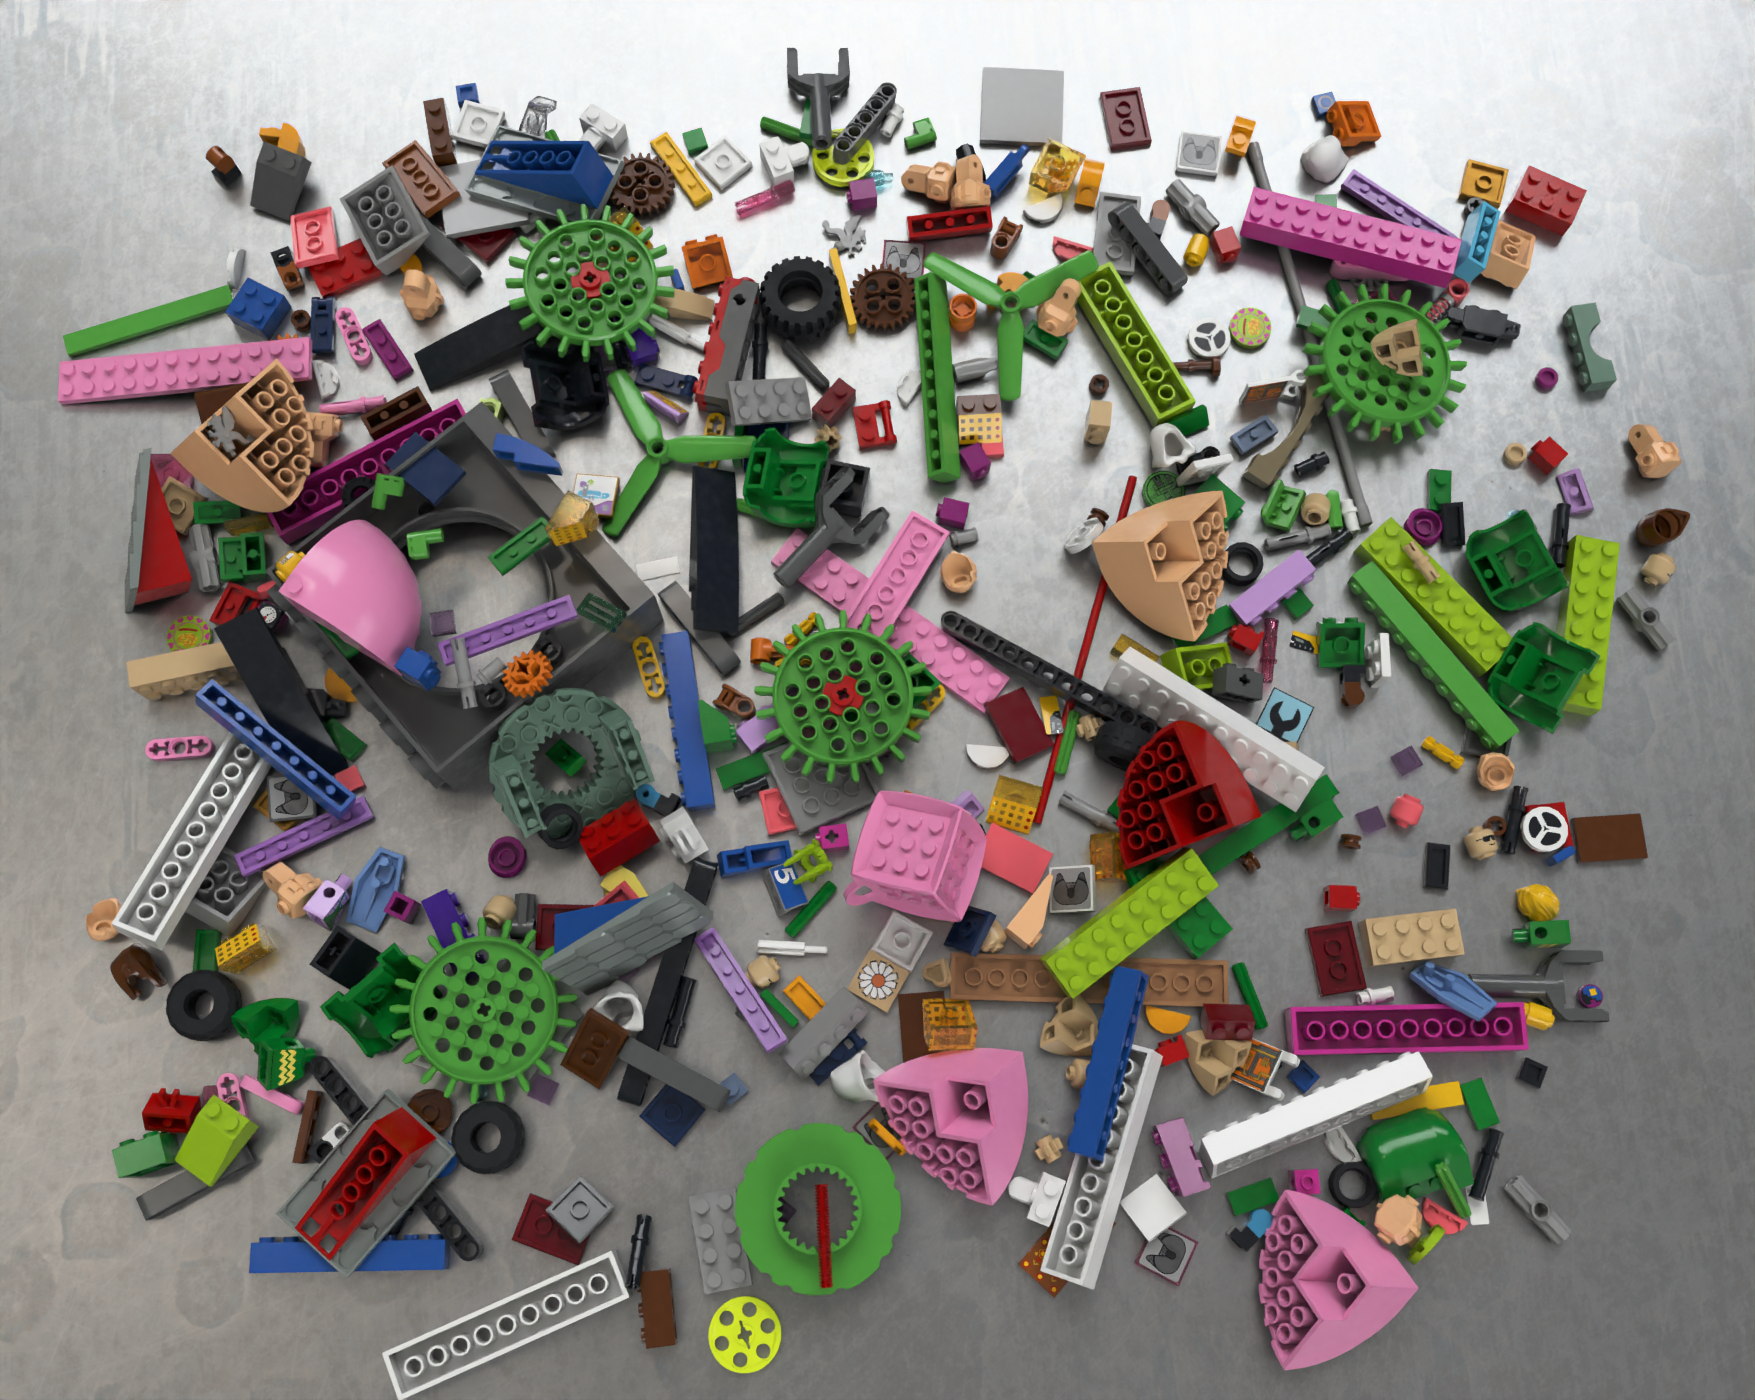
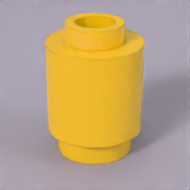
M1198 233L1190 238L1183 256L1188 265L1199 266L1203 264L1209 248L1208 237Z
M1530 1001L1524 1002L1526 1025L1543 1031L1548 1027H1552L1555 1019L1552 1009Z

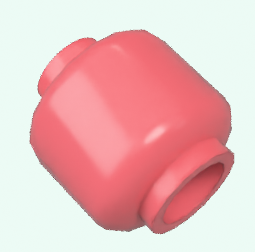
M1407 794L1396 797L1390 811V816L1396 819L1394 824L1407 828L1408 825H1417L1424 809L1423 805L1420 804L1421 800Z

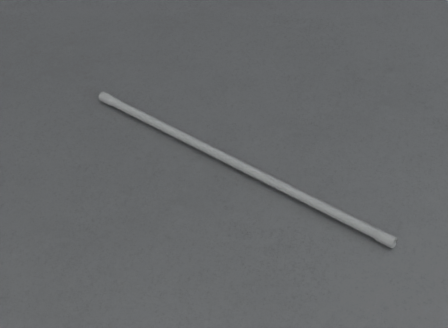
M1251 142L1247 150L1251 163L1254 166L1261 189L1272 191L1263 163L1259 142ZM1277 245L1297 314L1299 315L1301 306H1306L1290 249ZM1302 329L1306 343L1318 345L1316 336ZM1310 354L1312 364L1319 365L1318 356ZM1331 395L1328 399L1324 398L1323 400L1327 413L1336 403ZM1338 412L1330 417L1329 421L1354 505L1358 510L1356 515L1360 527H1367L1372 525L1373 522L1363 496Z

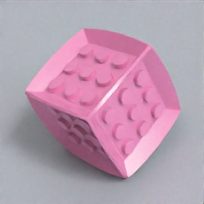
M880 790L869 809L858 839L851 869V876L854 881L847 886L843 896L847 904L852 906L862 905L873 900L876 903L909 914L943 921L960 922L969 906L979 878L987 841L985 833L978 821L960 806L923 795ZM864 885L871 889L866 894L856 895V891Z

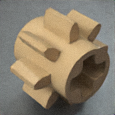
M824 424L823 428L816 430L818 433L814 441L816 443L821 440L825 441L830 447V453L836 447H840L839 440L842 439V436L837 433L838 429L835 426L830 429Z
M1094 714L1081 717L1078 720L1080 724L1076 725L1079 738L1085 736L1086 741L1095 740L1100 726L1103 725L1102 718L1096 719Z
M1049 1134L1035 1142L1038 1148L1034 1152L1039 1161L1045 1159L1048 1164L1062 1156L1060 1149L1064 1146L1059 1137L1053 1139L1052 1135Z

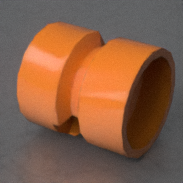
M969 294L955 295L949 304V324L954 330L959 332L971 329L975 323L977 303Z

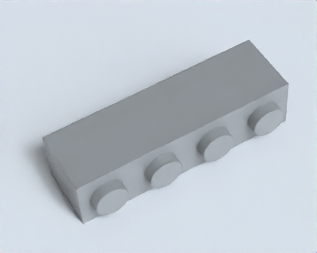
M843 986L778 1055L805 1080L869 1013V1010Z

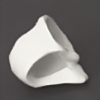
M1333 135L1321 137L1306 147L1301 154L1302 165L1305 171L1314 180L1324 183L1333 181L1345 168L1349 160L1344 154L1339 140Z
M1160 424L1154 427L1150 433V448L1153 454L1152 468H1166L1175 462L1183 464L1197 451L1196 447L1188 442L1180 430L1172 424Z
M620 980L614 981L593 1009L613 1022L622 1017L632 1015L631 1020L621 1027L628 1031H642L644 1028V1014L638 994L629 984Z
M861 1050L851 1060L834 1069L830 1074L834 1092L843 1099L850 1100L855 1104L866 1100L879 1102L875 1088L869 1089L867 1085L874 1083L873 1080L885 1071L871 1060L867 1052Z

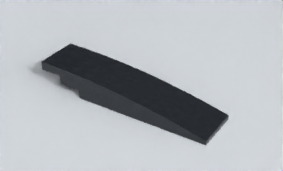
M559 284L555 288L561 290L566 286ZM547 300L543 303V305L550 306L554 302L551 300ZM510 305L432 343L414 353V356L429 390L433 391L520 355V348L528 341L532 340L537 345L536 338L544 328L537 322L523 331L520 328L519 321L531 314L529 307L511 311ZM565 311L561 315L569 317L572 313Z
M693 466L689 592H691V610L694 611V630L736 635L739 627V547L735 472Z
M258 607L214 628L268 724L331 776L349 768L286 649L282 648Z

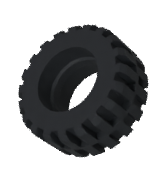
M794 256L792 260L785 258L782 260V264H774L771 267L772 272L767 271L764 281L761 282L760 286L761 311L768 327H772L773 332L777 335L783 334V339L790 340V338H794L795 342H802L801 339H807L809 342L813 341L815 336H818V338L824 336L825 330L830 331L834 327V322H837L839 311H841V289L837 276L833 275V270L829 266L824 267V262L820 260L815 262L812 257L808 256L805 259H800V256ZM797 287L812 289L821 297L819 303L807 311L790 310L782 304L781 298L787 291Z

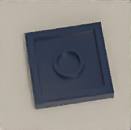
M968 906L962 921L954 922L944 942V946L976 957L997 915L986 910Z
M665 1084L639 1117L671 1145L676 1147L706 1109L692 1097Z

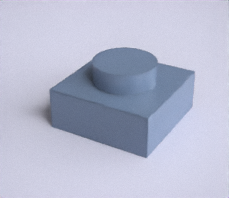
M735 1072L719 1084L731 1091L726 1099L729 1106L749 1092Z

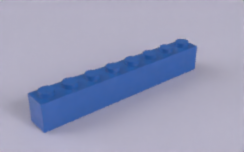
M688 631L663 634L662 642H659L660 655H665L666 663H662L663 676H668L669 684L665 685L667 698L671 697L672 706H668L670 719H674L675 727L671 728L673 741L677 740L678 749H674L676 763L680 762L681 771H677L679 784L684 785V792L681 793L682 806H687L689 812L716 808L708 753L702 734L698 707L699 693L690 635Z
M213 679L195 694V703L198 707L335 818L340 820L355 804V794Z
M1115 966L1114 972L1110 975L1109 992L1104 998L1103 1015L1098 1021L1097 1038L1092 1044V1058L1086 1068L1087 1077L1085 1085L1080 1091L1081 1100L1079 1108L1074 1114L1073 1131L1068 1137V1151L1075 1155L1103 1162L1149 976L1141 970Z
M419 1234L404 1235V1239H395V1235H386L355 1271L449 1269L450 1245L443 1239L441 1234H428V1239H419ZM297 1236L284 1237L283 1242H274L275 1237H259V1242L251 1243L249 1273L338 1272L306 1241H299Z

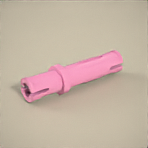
M385 395L371 398L363 396L357 400L320 404L319 409L320 413L345 415L358 412L366 414L387 403V400H385Z

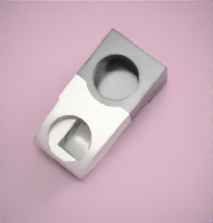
M339 1122L307 1152L320 1164L351 1128L345 1122Z

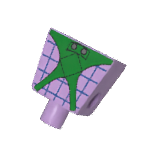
M340 874L335 883L329 880H325L303 908L311 921L332 931L351 899L346 891L352 883L349 877Z

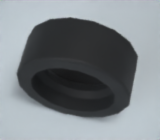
M1237 542L1230 545L1225 550L1228 551L1227 569L1223 568L1222 570L1223 578L1236 586H1246L1253 583L1260 575L1264 565L1262 554L1254 545L1246 542ZM1235 553L1247 554L1254 562L1253 571L1246 576L1235 574L1229 567L1230 557Z
M554 803L547 806L540 813V817L547 829H541L537 833L549 847L566 849L573 846L579 840L583 832V822L581 816L571 806L564 803ZM559 815H568L572 820L569 831L559 838H552L547 832L550 822Z
M1344 1162L1337 1165L1332 1170L1328 1180L1332 1197L1340 1205L1348 1206L1349 1208H1362L1369 1205L1377 1192V1185L1370 1169L1359 1162ZM1347 1171H1357L1365 1178L1366 1191L1358 1199L1345 1197L1339 1188L1340 1178Z

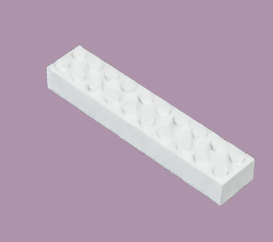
M1129 647L1119 657L1102 690L1117 700L1151 717L1161 728L1180 720L1189 721L1202 727L1227 750L1248 783L1294 812L1298 810L1325 768L1132 647Z
M231 732L225 738L111 923L118 933L162 951L272 767Z
M1132 1044L1103 1162L1075 1155L1040 1271L1094 1290L1163 1058L1156 1051Z
M1419 1051L1413 1054L1406 1052L1400 1055L1398 1060L1381 1062L1376 1066V1069L1368 1071V1069L1361 1070L1351 1079L1341 1078L1335 1081L1331 1087L1325 1089L1322 1086L1313 1090L1312 1094L1306 1097L1303 1095L1294 1097L1290 1100L1291 1103L1286 1105H1274L1268 1109L1269 1112L1261 1115L1259 1112L1248 1116L1246 1121L1238 1123V1121L1232 1122L1219 1132L1216 1130L1209 1131L1203 1135L1204 1138H1201L1199 1154L1212 1179L1425 1093L1433 1076Z
M616 1249L383 1352L382 1355L398 1400L407 1398L633 1295L632 1291L625 1288L626 1275Z

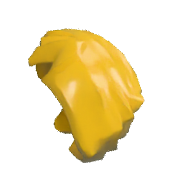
M1534 884L1516 890L1518 909L1523 916L1528 917L1531 921H1550L1559 915V899L1548 886Z

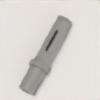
M1329 523L1311 528L1306 526L1303 527V530L1266 538L1264 545L1268 552L1305 542L1309 544L1313 540L1331 536L1332 531Z
M465 637L452 639L450 642L458 677V684L456 685L457 689H460L463 709L477 707L478 704L474 690L476 683L472 680Z
M1064 791L1058 802L1059 804L1096 823L1095 826H1102L1117 836L1119 835V827H1116L1117 819L1108 815L1107 811H1101Z

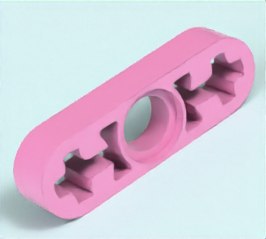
M343 307L336 312L335 319L355 362L360 365H366L373 358L372 351L352 309ZM345 315H348V319L351 323L350 326H347L346 322L344 321ZM359 332V338L354 341L349 340L350 333ZM359 346H361L364 352L363 357L359 356L360 353L357 349Z
M206 736L155 739L146 745L145 752L149 758L158 762L207 758L213 754L215 744ZM203 742L208 745V747L203 749V752L198 748H192V745L195 747L202 746ZM179 743H185L186 750L182 754L175 753V747ZM157 746L162 749H168L169 753L167 751H159L157 755L153 753V750H156Z
M232 1073L221 1075L217 1081L219 1098L228 1104L233 1100L238 1101L240 1104L239 1112L249 1119L244 1090L239 1085L241 1078ZM228 1078L234 1081V1085L231 1086V1092L237 1093L238 1096L226 1098V1095H231L230 1089L224 1087V1084L228 1083Z
M245 1074L239 1084L244 1089L294 1114L300 1115L304 1108V1102L277 1088L267 1091L257 1078Z

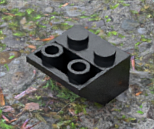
M337 925L309 965L350 990L366 977L381 952L347 929Z

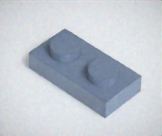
M1265 414L1233 434L1230 440L1243 456L1278 433V429Z

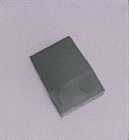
M264 141L256 162L250 206L290 221V216L293 215L312 162L300 155Z

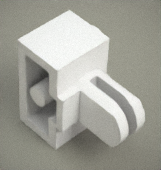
M590 103L579 117L582 131L584 132L579 141H589L596 152L601 146L604 148L608 146L617 152L628 137L626 125L623 121L593 103Z
M779 136L759 143L760 157L775 190L794 184L793 167L809 161L808 146L800 142L784 148Z
M683 807L660 820L663 827L659 830L666 841L669 839L672 841L674 846L670 849L677 860L682 858L686 864L709 850Z
M1041 1172L1037 1182L1020 1176L1014 1177L1010 1180L1007 1190L1011 1198L1028 1205L1025 1218L1050 1227L1066 1181Z

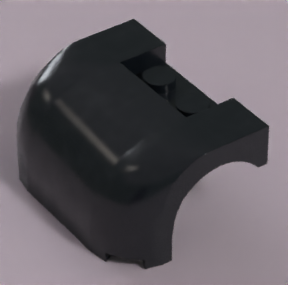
M532 340L520 348L523 366L530 368L536 401L531 406L535 427L560 431L572 430L586 426L604 415L607 406H609V396L599 351L595 352L593 347L590 346L589 361L584 362L581 345L570 343L568 351L563 358L559 357L558 347H539Z

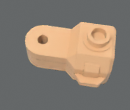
M972 154L959 159L956 163L957 182L951 188V208L953 210L989 206L991 190L989 185L983 183V169L980 158Z
M940 161L932 167L917 164L910 165L901 176V183L907 190L925 193L927 198L944 204L950 201L951 188L957 182L956 167Z
M406 271L403 287L400 290V295L406 308L416 320H424L425 317L432 318L439 310V305L444 304V298L432 276L421 271Z
M1071 278L1065 279L1056 290L1054 297L1038 306L1036 314L1038 315L1037 322L1040 329L1055 337L1074 331L1078 323L1075 317L1077 314L1075 304L1081 293V286L1078 281Z
M307 412L310 414L313 430H311L312 442H314V456L311 459L310 467L323 468L328 465L330 441L339 437V432L341 433L343 430V421L335 414Z
M1636 424L1629 430L1628 439L1638 454L1635 459L1638 463V470L1643 478L1664 477L1681 464L1679 450L1674 442H1664L1654 426Z
M278 862L262 874L267 886L278 895V903H276L278 911L282 915L287 914L291 919L307 914L303 909L323 883L319 878L314 879L309 873L296 874L282 862Z
M1398 1194L1386 1199L1383 1204L1378 1203L1376 1205L1378 1210L1374 1222L1375 1227L1379 1231L1377 1236L1388 1245L1393 1242L1398 1246L1405 1245L1412 1249L1423 1234L1420 1229L1422 1214L1417 1208L1419 1203L1409 1195H1406L1404 1198Z

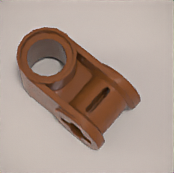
M1003 217L992 238L990 253L994 258L1004 259L1007 257L1014 243L1018 240L1023 230V225H1017L1009 221L1007 217Z
M727 684L722 685L721 693L716 700H713L712 704L742 721L752 719L756 712L753 700ZM743 705L751 706L748 712H740V708Z

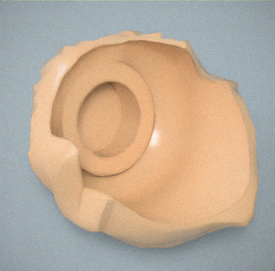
M954 550L943 561L940 574L942 581L950 591L960 594L965 593L967 590H970L977 580L976 565L970 557Z
M1502 753L1484 754L1480 757L1476 769L1478 781L1490 791L1507 789L1512 783L1515 766L1509 757Z
M117 898L98 902L92 907V913L86 915V928L90 938L94 941H106L118 934V931L111 924L122 907Z

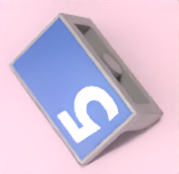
M783 864L768 868L761 875L778 917L787 914L794 908L809 903L802 884H793V881L799 878L794 864L783 867Z

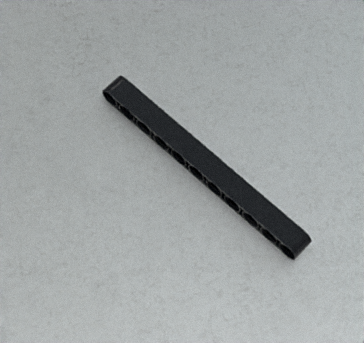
M947 611L942 615L941 629L963 645L1084 711L1094 714L1095 717H1101L1104 722H1123L1121 716L1128 715L1131 717L1132 722L1127 724L1140 729L1142 726H1149L1152 730L1151 735L1157 732V723L1151 717L955 611ZM954 620L957 624L953 627H948L945 625V622ZM968 630H972L976 633V635L973 637H966L964 633ZM992 641L995 643V646L987 648L983 643ZM1010 651L1015 656L1008 659L1003 656V653ZM1024 662H1031L1034 667L1025 669L1022 664ZM1049 672L1053 675V678L1046 680L1042 677V674ZM1064 683H1070L1073 686V689L1070 691H1066L1061 687V685ZM1087 693L1093 699L1091 701H1084L1081 695ZM1101 705H1110L1112 711L1104 712L1101 709Z
M696 857L684 889L705 906L716 876L718 863ZM697 931L683 937L682 942L664 951L644 1012V1028L638 1032L636 1040L658 1052ZM627 1064L617 1100L640 1107L651 1075Z
M325 1056L313 1058L309 1065L311 1074L354 1126L371 1107V1104L334 1059ZM326 1061L328 1068L324 1073H320L319 1065L321 1062ZM337 1079H340L342 1087L336 1092L333 1084ZM354 1096L357 1104L351 1110L348 1107V1101ZM431 1182L427 1187L431 1191L429 1200L425 1201L420 1195L415 1201L416 1204L462 1260H477L483 1255V1242L436 1184ZM439 1206H443L446 1209V1215L443 1219H439L436 1215V1210ZM454 1224L459 1225L461 1228V1234L458 1238L451 1234V1228ZM469 1243H473L476 1246L474 1256H469L466 1252V1247Z

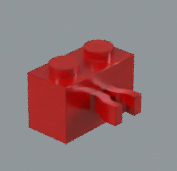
M161 1088L159 1093H152L142 1111L145 1130L188 1134L196 1116L202 1109L200 1096L180 1095L179 1089H174L172 1094H167L166 1088Z

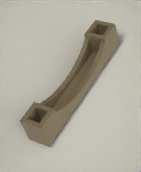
M1321 374L1305 376L1303 378L1306 380L1302 386H1298V389L1301 390L1300 407L1294 425L1286 438L1273 451L1263 456L1257 454L1253 457L1243 472V477L1261 489H1265L1269 485L1272 487L1279 477L1277 472L1280 468L1283 469L1290 460L1288 457L1291 450L1295 451L1302 441L1299 439L1302 433H1307L1313 423L1310 420L1322 410L1324 405L1321 403L1324 398L1328 399L1330 397L1329 392L1316 398L1312 396V393L1319 386L1325 385Z

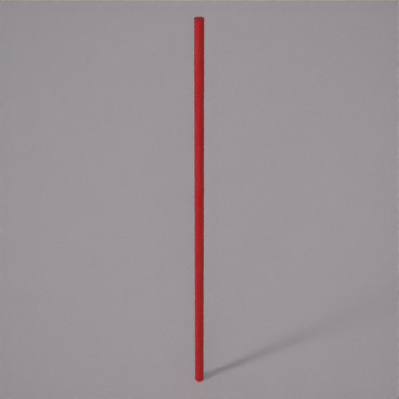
M1131 475L1128 478L1116 523L1127 517L1137 481L1135 476ZM1103 574L1100 578L1073 675L1080 680L1083 676L1108 586ZM1068 701L1065 703L1061 718L1063 729H1065L1069 711L1074 708V705ZM1057 733L1036 807L1037 810L1033 823L1038 825L1042 823L1056 773L1054 768L1063 733Z

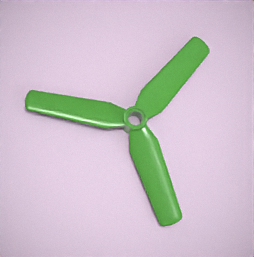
M1087 250L1025 281L1015 292H1005L996 283L935 252H931L923 262V266L980 302L1000 308L1002 316L997 328L1000 399L1005 401L1016 400L1021 396L1024 326L1020 317V311L1039 306L1052 298L1065 279L1071 278L1079 281L1096 271L1099 266L1095 255L1090 250ZM1013 302L1016 307L1008 308L1005 304Z
M625 369L613 371L607 376V380L636 437L646 445L648 454L636 466L616 502L613 519H606L602 526V531L612 537L618 536L657 477L661 464H665L670 460L680 463H695L749 458L753 441H756L755 436L683 435L665 440L659 421ZM664 447L662 452L656 454L658 448Z

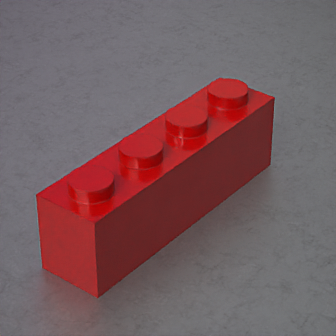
M984 206L907 216L908 243L991 232L993 228L991 207Z

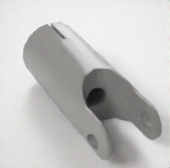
M998 357L990 359L975 358L953 364L955 382L959 383L983 377L991 370L997 369Z

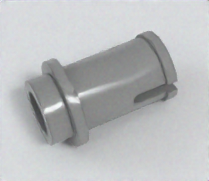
M976 527L959 532L954 530L950 534L952 546L960 547L961 544L979 540Z
M496 657L483 670L479 669V673L476 676L486 686L488 683L492 684L491 680L506 669L507 666L499 657Z

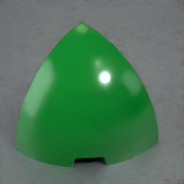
M290 998L261 1000L237 1010L231 1016V1021L241 1038L249 1039L254 1045V1052L259 1055V1041L261 1039L295 1037L299 1023L298 1000Z

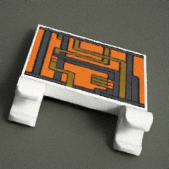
M1296 370L1293 374L1286 377L1247 383L1239 403L1245 404L1275 398L1294 400L1297 397V393L1290 394L1289 390H1294L1295 386H1302L1305 383V379L1298 380L1296 377L1302 376L1303 370Z
M1252 1038V1041H1250L1252 1042L1251 1049L1242 1068H1235V1071L1231 1074V1079L1282 1102L1285 1094L1280 1089L1270 1085L1281 1061L1296 1068L1300 1064V1059L1295 1054Z

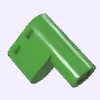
M929 117L914 121L913 128L915 134L904 137L907 150L937 140L936 132Z
M377 473L371 507L385 510L387 494L403 496L404 478Z
M442 528L407 533L408 553L411 560L430 558L429 544L444 542Z

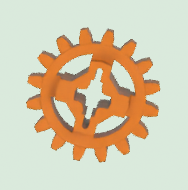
M530 650L528 655L523 651L519 658L514 656V662L507 663L509 669L503 670L505 675L502 678V681L505 683L504 686L514 697L520 695L522 698H525L527 694L533 697L536 690L541 693V687L549 685L546 680L553 677L550 673L553 667L549 659L540 651L535 653L533 650Z

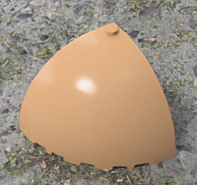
M276 358L222 406H226L229 412L233 414L235 423L231 431L240 433L245 439L248 435H252L254 437L253 443L243 445L233 440L232 442L236 447L234 450L236 456L234 457L231 456L230 452L227 453L222 443L216 448L211 442L217 441V439L209 437L207 433L209 430L215 433L212 429L213 426L210 425L208 427L207 422L212 419L211 416L170 454L197 480L222 498L253 511L278 512L293 503L304 488L303 485L307 476L310 475L311 469L309 468L311 459L314 456V442H312L311 430H313L310 414L306 412L303 401L305 400L303 395L298 394L293 384L295 381ZM221 407L217 412L214 413V414H216V416H219V415L221 416V421H222V407Z
M1223 491L1190 494L1149 506L1118 521L1092 542L1101 572L1117 599L1137 619L1164 635L1185 641H1196L1208 625L1206 620L1209 614H1214L1216 597L1221 596L1224 581L1221 580L1223 568L1227 569L1228 551H1224L1227 545V538H1229V531L1224 529V518L1227 517V510Z

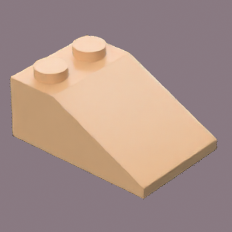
M1498 220L1487 265L1480 274L1486 278L1497 280L1504 286L1517 289L1530 269L1536 236Z
M1050 873L1005 929L1007 937L1024 950L1028 945L1033 948L1043 935L1040 933V930L1044 925L1053 876Z

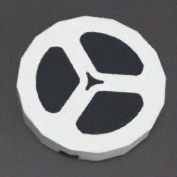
M1203 318L1195 322L1190 328L1187 340L1189 348L1196 356L1198 354L1203 359L1210 360L1212 356H1222L1226 352L1231 338L1228 328L1221 321L1213 318Z
M1538 807L1530 810L1523 817L1520 824L1524 842L1538 852H1550L1558 849L1565 843L1568 836V825L1565 818L1557 810L1550 807Z

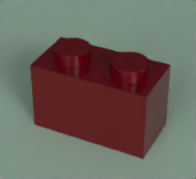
M838 378L812 407V419L823 427L826 424L831 429L856 401V390L841 378Z
M1203 1003L1200 1024L1206 1040L1252 1041L1255 1019L1249 1005Z

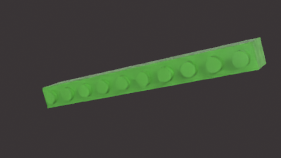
M929 272L914 279L928 478L944 484L961 478L947 283L943 278Z
M1373 560L1350 577L1347 582L1350 590L1363 600L1365 608L1375 614L1379 624L1383 628H1387L1392 634L1394 642L1405 649L1408 658L1412 662L1417 663L1421 668L1422 674L1435 684L1437 692L1447 698L1451 703V708L1465 719L1467 727L1477 733L1481 743L1493 752L1520 731Z

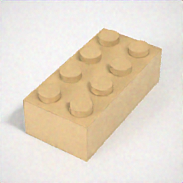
M1456 908L1370 918L1358 922L1366 968L1454 958L1465 954Z

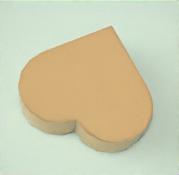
M943 958L934 961L923 968L924 979L933 982L935 986L945 988L951 983V973L947 959Z

